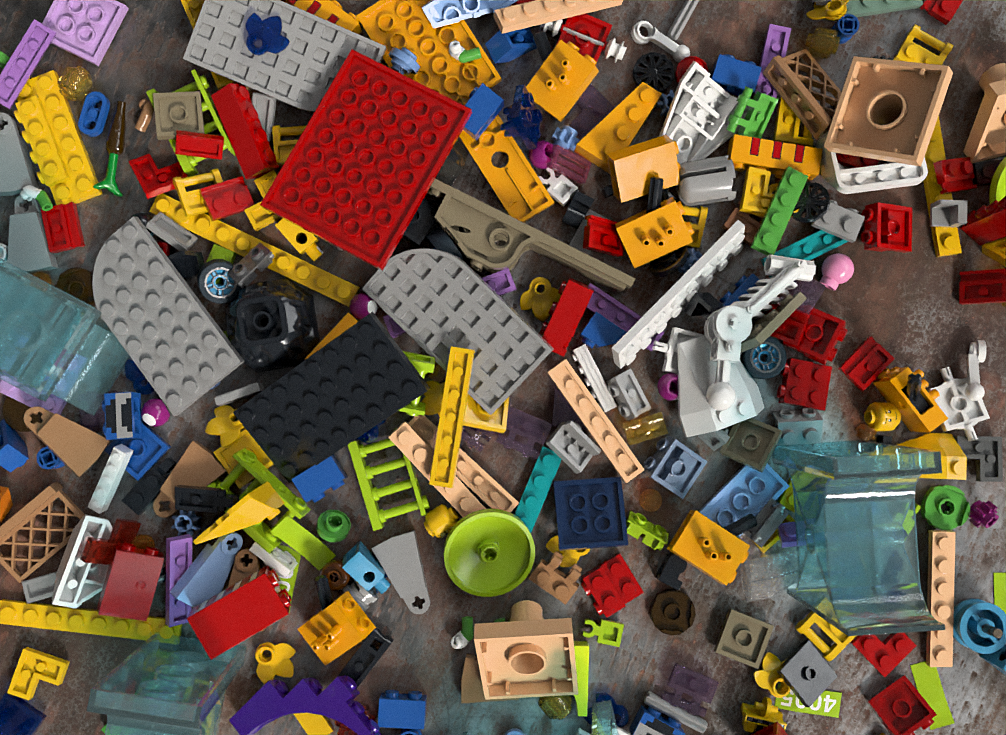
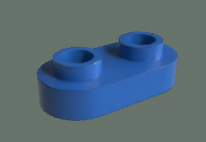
M91 92L85 98L78 126L89 137H96L103 132L110 109V101L105 95L100 92ZM102 102L101 107L97 108V104ZM93 123H95V124H96L95 128H94V129H90L91 125H92Z

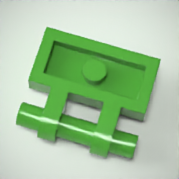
M745 86L742 95L739 94L736 100L738 104L734 113L730 114L728 118L730 122L726 130L734 133L737 125H741L738 131L739 135L761 139L779 99L759 91L756 92L753 99H750L753 89ZM746 105H748L750 107L747 111L745 118L743 119L741 118L742 114L746 108Z

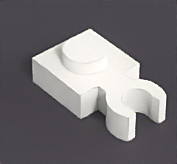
M547 168L546 171L550 178L543 179L539 176V179L544 186H549L547 189L549 195L564 207L575 195L576 191H579L578 187L562 174L556 178L554 171L551 168Z

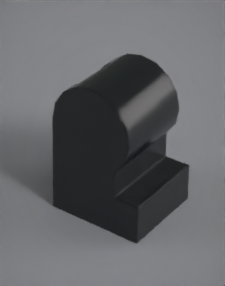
M576 191L562 222L578 230L595 199Z
M670 552L665 556L655 578L680 590L683 582L678 580V577L686 570L687 562L673 552Z

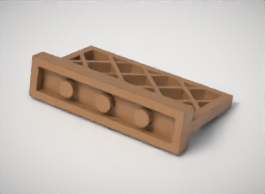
M807 49L783 58L780 55L773 57L763 71V74L817 140L823 137L830 129L832 123L830 116L834 117L842 92ZM803 58L808 65L800 63L799 59ZM798 70L806 72L807 77L798 74ZM812 75L817 76L821 82L812 79ZM812 86L821 89L820 93L811 90ZM826 91L832 93L835 98L826 96ZM825 103L833 105L834 110L825 107Z
M58 481L49 485L0 526V546L2 544L12 545L11 556H4L0 552V564L19 583L68 543L71 536H68V532H72L74 529L68 528L69 516H75L81 520L85 515L61 490L63 487ZM58 497L65 503V512L53 511V501ZM38 514L48 515L47 527L35 526V516ZM52 515L64 516V528L52 527ZM20 529L30 530L29 541H17ZM35 530L47 531L46 542H34ZM51 531L63 532V541L61 543H51ZM17 545L29 546L28 557L16 556ZM34 546H46L43 558L33 557ZM16 561H28V570L23 575L16 569Z

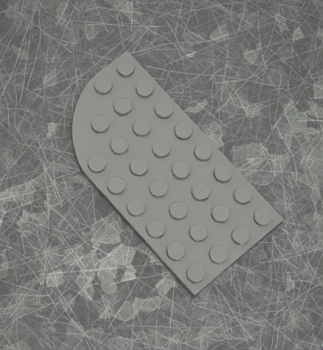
M205 0L183 59L300 110L315 112L351 49L381 63L386 46L281 0Z
M133 216L105 241L96 258L93 271L92 286L97 310L173 416H178L245 361L234 346L231 345L229 339L138 217Z
M412 249L399 253L388 260L383 271L378 269L362 288L430 356L435 357V361L446 372L451 346L475 350L468 394L489 415H492L554 350L463 260L442 250Z

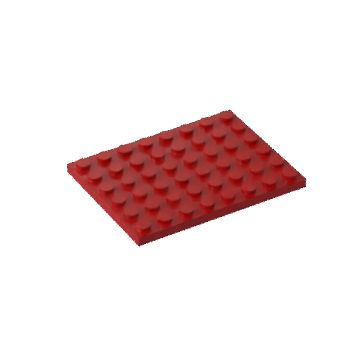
M351 49L260 205L262 208L383 271L469 120L472 109Z

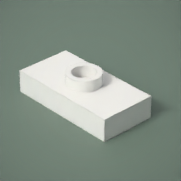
M255 542L249 549L263 560L266 566L268 565L270 568L275 569L285 578L298 564V562L278 547L269 554Z

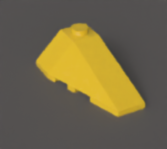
M927 433L921 437L906 440V442L898 445H891L871 452L869 476L966 480L967 457L952 434Z
M267 481L243 497L193 542L197 545L258 524L266 518L270 521L281 513L278 508L285 502Z

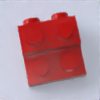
M880 202L865 205V209L861 214L865 216L864 232L861 235L864 250L912 252V207Z
M802 304L800 310L811 315L808 318L800 345L796 346L786 341H783V345L826 365L828 360L833 361L838 349L834 348L837 341L842 342L847 334L848 329H845L846 321Z
M793 358L787 359L785 367L781 371L783 376L782 384L777 389L779 403L825 411L832 367L815 364L810 361Z
M617 553L581 576L584 580L581 586L587 596L593 595L596 602L592 604L598 614L604 613L606 618L626 606V603L644 593L620 553Z
M905 675L867 701L891 735H915L914 731L921 727L925 730L934 723L932 718L937 715Z

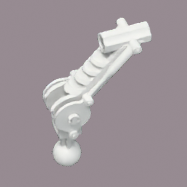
M768 255L764 263L765 275L772 277L770 279L758 280L755 283L757 286L750 287L747 290L750 294H743L738 298L741 301L733 302L730 306H725L709 315L705 322L704 333L707 340L711 343L709 361L717 362L715 383L711 384L708 388L706 400L713 409L724 411L729 409L735 402V390L729 384L731 364L740 362L741 342L746 340L751 333V319L762 318L764 316L762 312L773 308L769 304L779 303L781 299L778 297L788 295L789 289L797 287L798 285L793 282L794 280L812 281L816 270L814 261Z

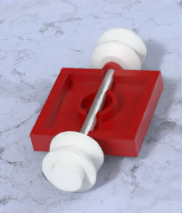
M588 14L569 17L565 24H562L563 19L541 24V27L544 28L543 31H552V37L560 31L561 35L557 44L560 40L566 44L570 41L579 48V54L583 57L587 54L596 62H598L601 52L605 50V58L607 59L612 56L615 58L616 63L617 59H623L627 47L623 46L625 41L617 44L615 37L609 43L606 42L612 29V24Z

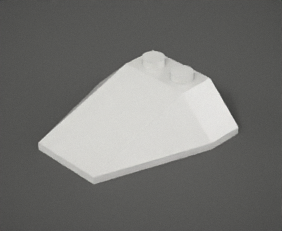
M695 61L692 62L679 81L659 137L667 135L673 141H676L679 153L676 154L679 164L705 159L736 134L741 125H737L734 133L726 130L730 122L728 118L730 114L734 113L738 104L737 98L731 96L709 77L711 74ZM747 105L741 117L743 119L745 118L747 111L749 109Z
M705 334L678 344V417L685 437L721 430L757 416L765 408L757 384L741 361L731 364L729 384L735 390L736 399L734 404L724 411L713 409L708 404L706 392L710 385L715 383L717 362L709 361L711 343L707 340Z

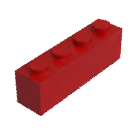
M229 83L212 94V100L245 178L257 179L279 168L276 156L270 147L267 134L262 128L258 113L252 104L246 87L242 84Z
M1006 196L1000 201H993L989 206H982L978 211L972 210L967 215V223L963 224L960 229L980 246L1005 237Z

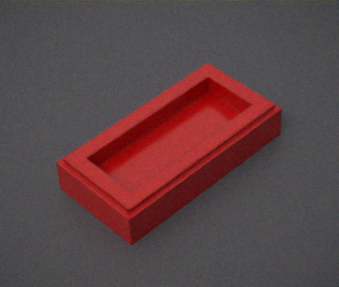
M176 131L175 154L222 160L224 136Z

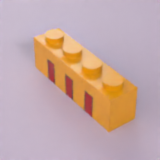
M281 0L354 33L360 34L362 32L359 19L353 13L349 12L347 14L343 11V7L336 0Z
M734 134L729 140L727 152L729 156L727 160L732 159L735 171H745L749 167L770 171L777 178H781L785 169L789 166L809 176L806 182H810L819 175L823 149Z

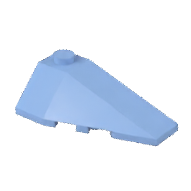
M430 0L421 8L432 27L437 28L457 23L460 20L494 13V10L508 7L518 0Z

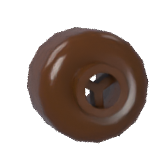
M341 559L329 561L320 573V575H326L330 590L332 591L343 589L351 580V576L342 568L343 560Z

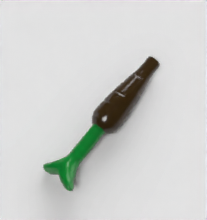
M117 101L116 111L106 141V150L109 153L106 177L101 182L93 185L95 189L106 188L118 197L123 196L115 180L118 157L125 148L126 103L123 101Z

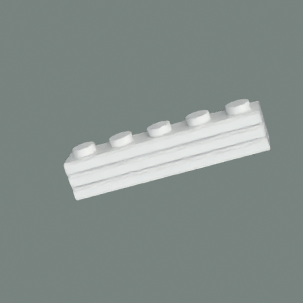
M586 344L572 350L573 354L571 356L574 361L578 362V370L581 374H584V381L587 387L590 386L592 390L590 393L594 399L596 398L603 412L605 413L617 407Z
M123 444L113 448L88 508L99 514L108 510L134 450Z

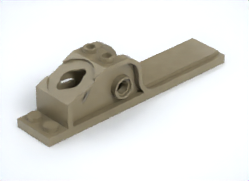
M434 179L428 190V194L431 195L430 199L441 204L435 215L437 226H440L460 249L463 258L470 264L469 267L476 272L481 273L483 270L493 274L509 268L511 271L523 253L533 250L619 294L622 292L626 293L635 281V278L437 179ZM460 227H463L464 233L459 232ZM501 240L506 244L504 246H497L495 242Z

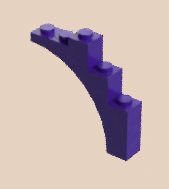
M346 675L337 677L324 691H322L321 683L312 677L302 679L290 692H288L289 688L283 681L278 679L270 680L229 719L239 735H254L268 723L282 716L294 713L324 715L341 722L358 735H382L379 732L378 724L372 719L369 720L364 713V707L358 701H354L360 693L356 689L357 684L349 676L346 677Z

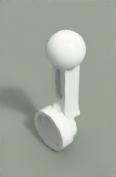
M639 21L632 27L631 36L637 44L643 45L651 41L673 55V59L678 63L690 56V50L687 46L678 45L660 33L656 27L653 28L649 22ZM640 26L648 30L647 37L640 34Z
M976 340L970 343L969 354L966 359L968 385L965 388V395L972 401L982 399L985 394L983 386L980 385L978 364L980 362L983 363L986 358V342L984 340Z

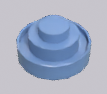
M393 47L388 54L392 59L390 61L393 64L392 69L404 75L405 73L409 75L411 73L415 75L419 71L420 65L416 62L417 57L408 49L402 47L400 50Z

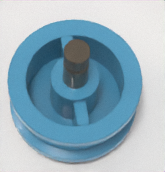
M971 598L963 600L954 608L953 637L958 643L975 652L982 654L994 653L1006 644V614L1000 607L980 599Z

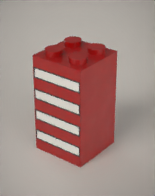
M267 565L191 610L187 620L211 660L289 614L290 601L292 599L286 588L281 589L279 585L280 577L275 569L270 570Z

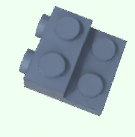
M666 435L665 438H661L657 442V451L653 457H648L645 460L643 473L678 497L684 499L707 461L677 439Z

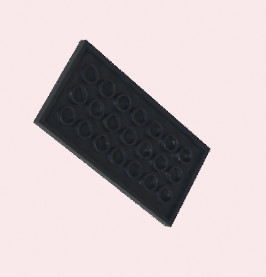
M372 311L233 413L290 484L293 482L291 479L313 465H318L427 392L430 387Z

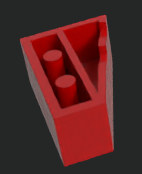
M570 277L568 282H562L558 291L561 297L558 303L553 302L548 312L552 317L549 323L544 321L539 334L543 335L542 338L554 348L552 352L563 357L594 292V288Z

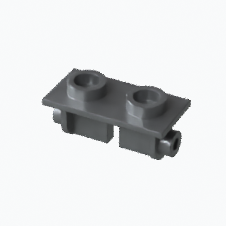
M259 243L239 263L235 264L227 274L241 288L249 286L258 276L254 270L257 268L262 272L273 262L272 259L275 256L268 248Z
M771 498L755 517L757 526L744 532V534L762 548L790 512L781 503Z

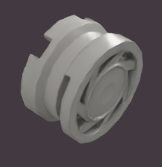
M355 579L352 584H347L343 588L344 593L348 590L364 612L369 608L371 602L374 603L379 598L373 588L367 591Z

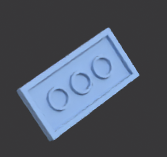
M766 464L762 473L743 465L698 512L723 528L748 514H753L756 517L771 498L776 500L789 485L768 464Z

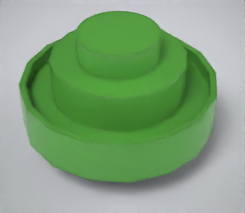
M327 510L319 516L316 529L322 539L328 542H340L349 534L351 523L345 513L339 510Z

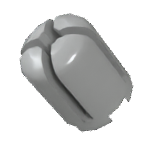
M729 155L687 161L680 164V182L675 186L676 190H678V199L684 206L692 207L735 199L736 191H732L733 178H736L732 159L727 160Z

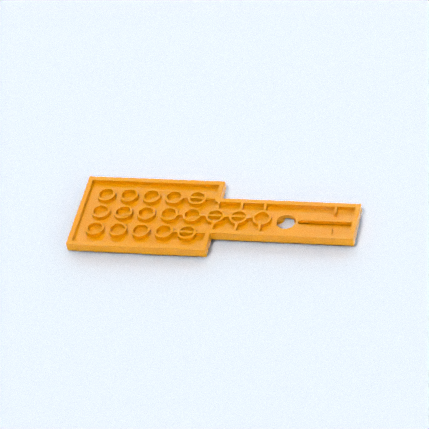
M379 0L356 15L370 39L386 46L383 59L389 68L392 69L393 66L390 62L392 59L388 55L392 48L395 47L401 50L404 47L417 57L416 62L420 65V69L415 75L404 73V76L460 104L465 105L470 99L469 94L475 87L479 88L482 83L488 88H492L502 81L499 73L465 20L437 28L432 27L421 8L430 0ZM452 41H458L466 50L479 47L482 58L461 63L450 55L449 44ZM499 115L495 117L477 141L462 130L459 138L509 216L525 223L554 204L553 199ZM498 151L505 152L509 157L508 164L503 168H497L491 162L493 154Z

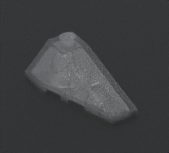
M827 543L793 546L748 555L745 562L739 564L746 602L770 598L827 566L821 559L828 551Z

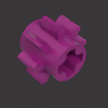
M978 500L970 506L969 521L977 528L980 526L989 528L999 518L996 511L998 507L989 500L986 503Z

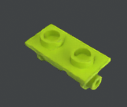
M629 511L628 520H626L627 534L637 540L641 534H644L645 536L641 542L654 550L658 549L661 551L664 544H668L669 533L662 526L654 525L647 521L646 517L642 514Z

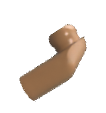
M144 98L139 102V108L142 111L135 124V128L141 132H146L154 113L151 101Z

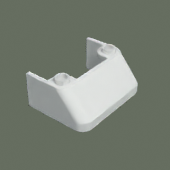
M828 132L819 138L815 144L816 148L823 149L820 164L823 179L843 194L914 186L920 184L928 174L925 157L921 167L887 161L886 164L844 169L838 163L836 153L829 152L824 147Z

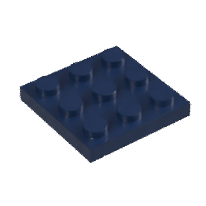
M621 477L553 482L559 551L628 546Z

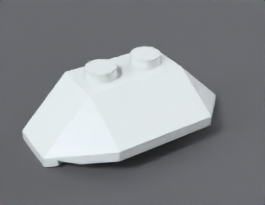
M85 514L73 529L56 573L52 604L77 608L83 602L102 591L114 546L122 545L108 519Z

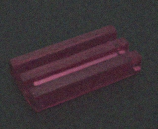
M553 145L552 150L554 152L550 154L549 158L551 161L547 163L546 167L580 184H585L592 163L559 145ZM559 154L581 164L585 168L582 169L576 166L575 164L566 161L565 159L559 157ZM558 162V163H560V164H562V165H564V166L570 168L571 170H573V171H575V172L581 174L582 176H580V175H578V174H576V173H574V172H572V171H570V170H568V169H566V168H564V167H562V166H560V165H558V164H556V163Z

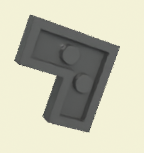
M953 436L967 459H976V481L1003 482L1002 437L977 436L978 439L968 442L966 436Z

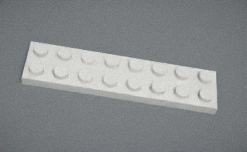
M737 220L612 347L614 363L620 369L625 364L629 365L636 358L635 354L640 349L644 350L651 343V338L656 333L660 334L666 328L667 322L671 317L675 318L680 314L683 309L682 306L687 301L690 302L693 295L698 293L697 291L702 286L706 287L712 281L713 275L717 271H722L726 267L728 259L732 255L736 256L743 249L742 244L745 237V225Z

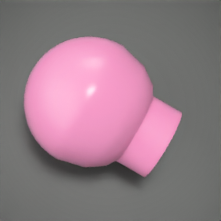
M839 253L827 257L821 268L823 277L819 283L828 289L836 291L839 284L847 282L852 277L854 272L852 260L848 256Z

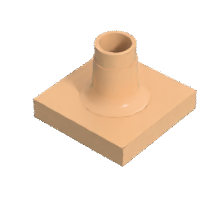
M854 56L824 147L829 152L921 167L953 75L952 70L949 66Z
M1006 63L990 67L980 77L979 86L985 95L963 151L967 157H970L972 164L1006 155Z
M524 600L512 606L510 622L475 624L474 642L485 700L578 695L572 618L543 619L542 607L534 601Z

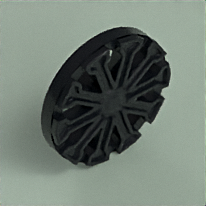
M649 52L642 55L633 68V80L637 87L641 84V81L646 80L647 85L653 84V88L660 93L669 88L674 78V66L671 60L661 53ZM654 58L659 59L656 64ZM662 61H664L666 64L660 67ZM642 64L645 68H641L638 65ZM637 73H642L644 75L637 76ZM662 77L668 78L669 81L666 82ZM658 82L663 86L662 88L658 87Z
M806 182L803 188L805 194L801 192L791 215L793 219L803 223L814 222L822 218L830 206V196L827 189L819 183ZM817 206H824V208L819 209ZM812 211L816 212L815 216L811 215Z
M683 246L650 261L649 269L656 277H665L668 273L672 274L679 270L678 267L683 266L687 261L686 258H689L687 247Z

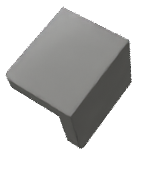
M942 199L930 204V226L959 227L967 223V200Z

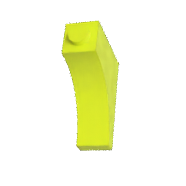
M574 641L578 695H574L578 716L587 717L589 644L587 641Z

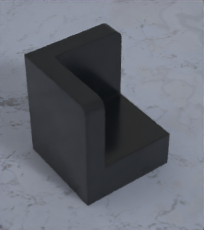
M183 250L167 256L183 279L197 277L200 268L204 265L202 252Z
M699 292L693 295L684 311L689 316H702L707 320L711 313L725 306L709 292Z

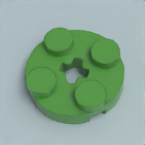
M932 486L922 499L921 515L935 528L953 530V528L962 526L967 521L970 514V504L966 501L964 492L955 486ZM947 501V506L950 507V510L943 513L941 505Z

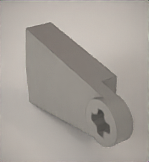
M0 112V125L3 123V120L8 123V125L4 126V129L0 128V196L20 195L23 187L27 185L39 188L25 140L19 135L16 121L8 114Z
M19 195L15 200L14 215H10L7 261V272L40 273L59 268L55 254L49 252L40 210L41 206L34 198L29 201L32 202V206H29L28 209L23 207V204H27V199L24 200Z
M415 530L393 536L371 548L409 610L414 614L425 613L430 606L431 600ZM416 596L420 599L424 598L425 602L422 604V608H419L418 605H413Z

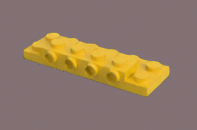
M52 70L29 79L17 98L18 102L15 103L17 110L14 111L18 122L23 123L25 128L22 131V136L28 144H31L32 151L29 154L32 161L39 166L40 171L37 172V176L40 182L50 187L56 205L69 204V202L78 204L103 194L101 189L93 188V185L99 182L58 73Z

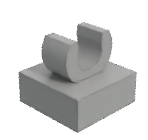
M727 428L698 435L713 451L726 444L730 438L727 435L729 431Z

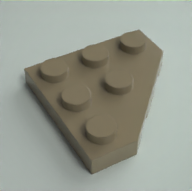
M801 292L794 295L788 294L779 302V306L771 310L767 315L764 313L762 318L754 322L755 325L752 326L750 335L741 342L740 353L761 345L807 298Z

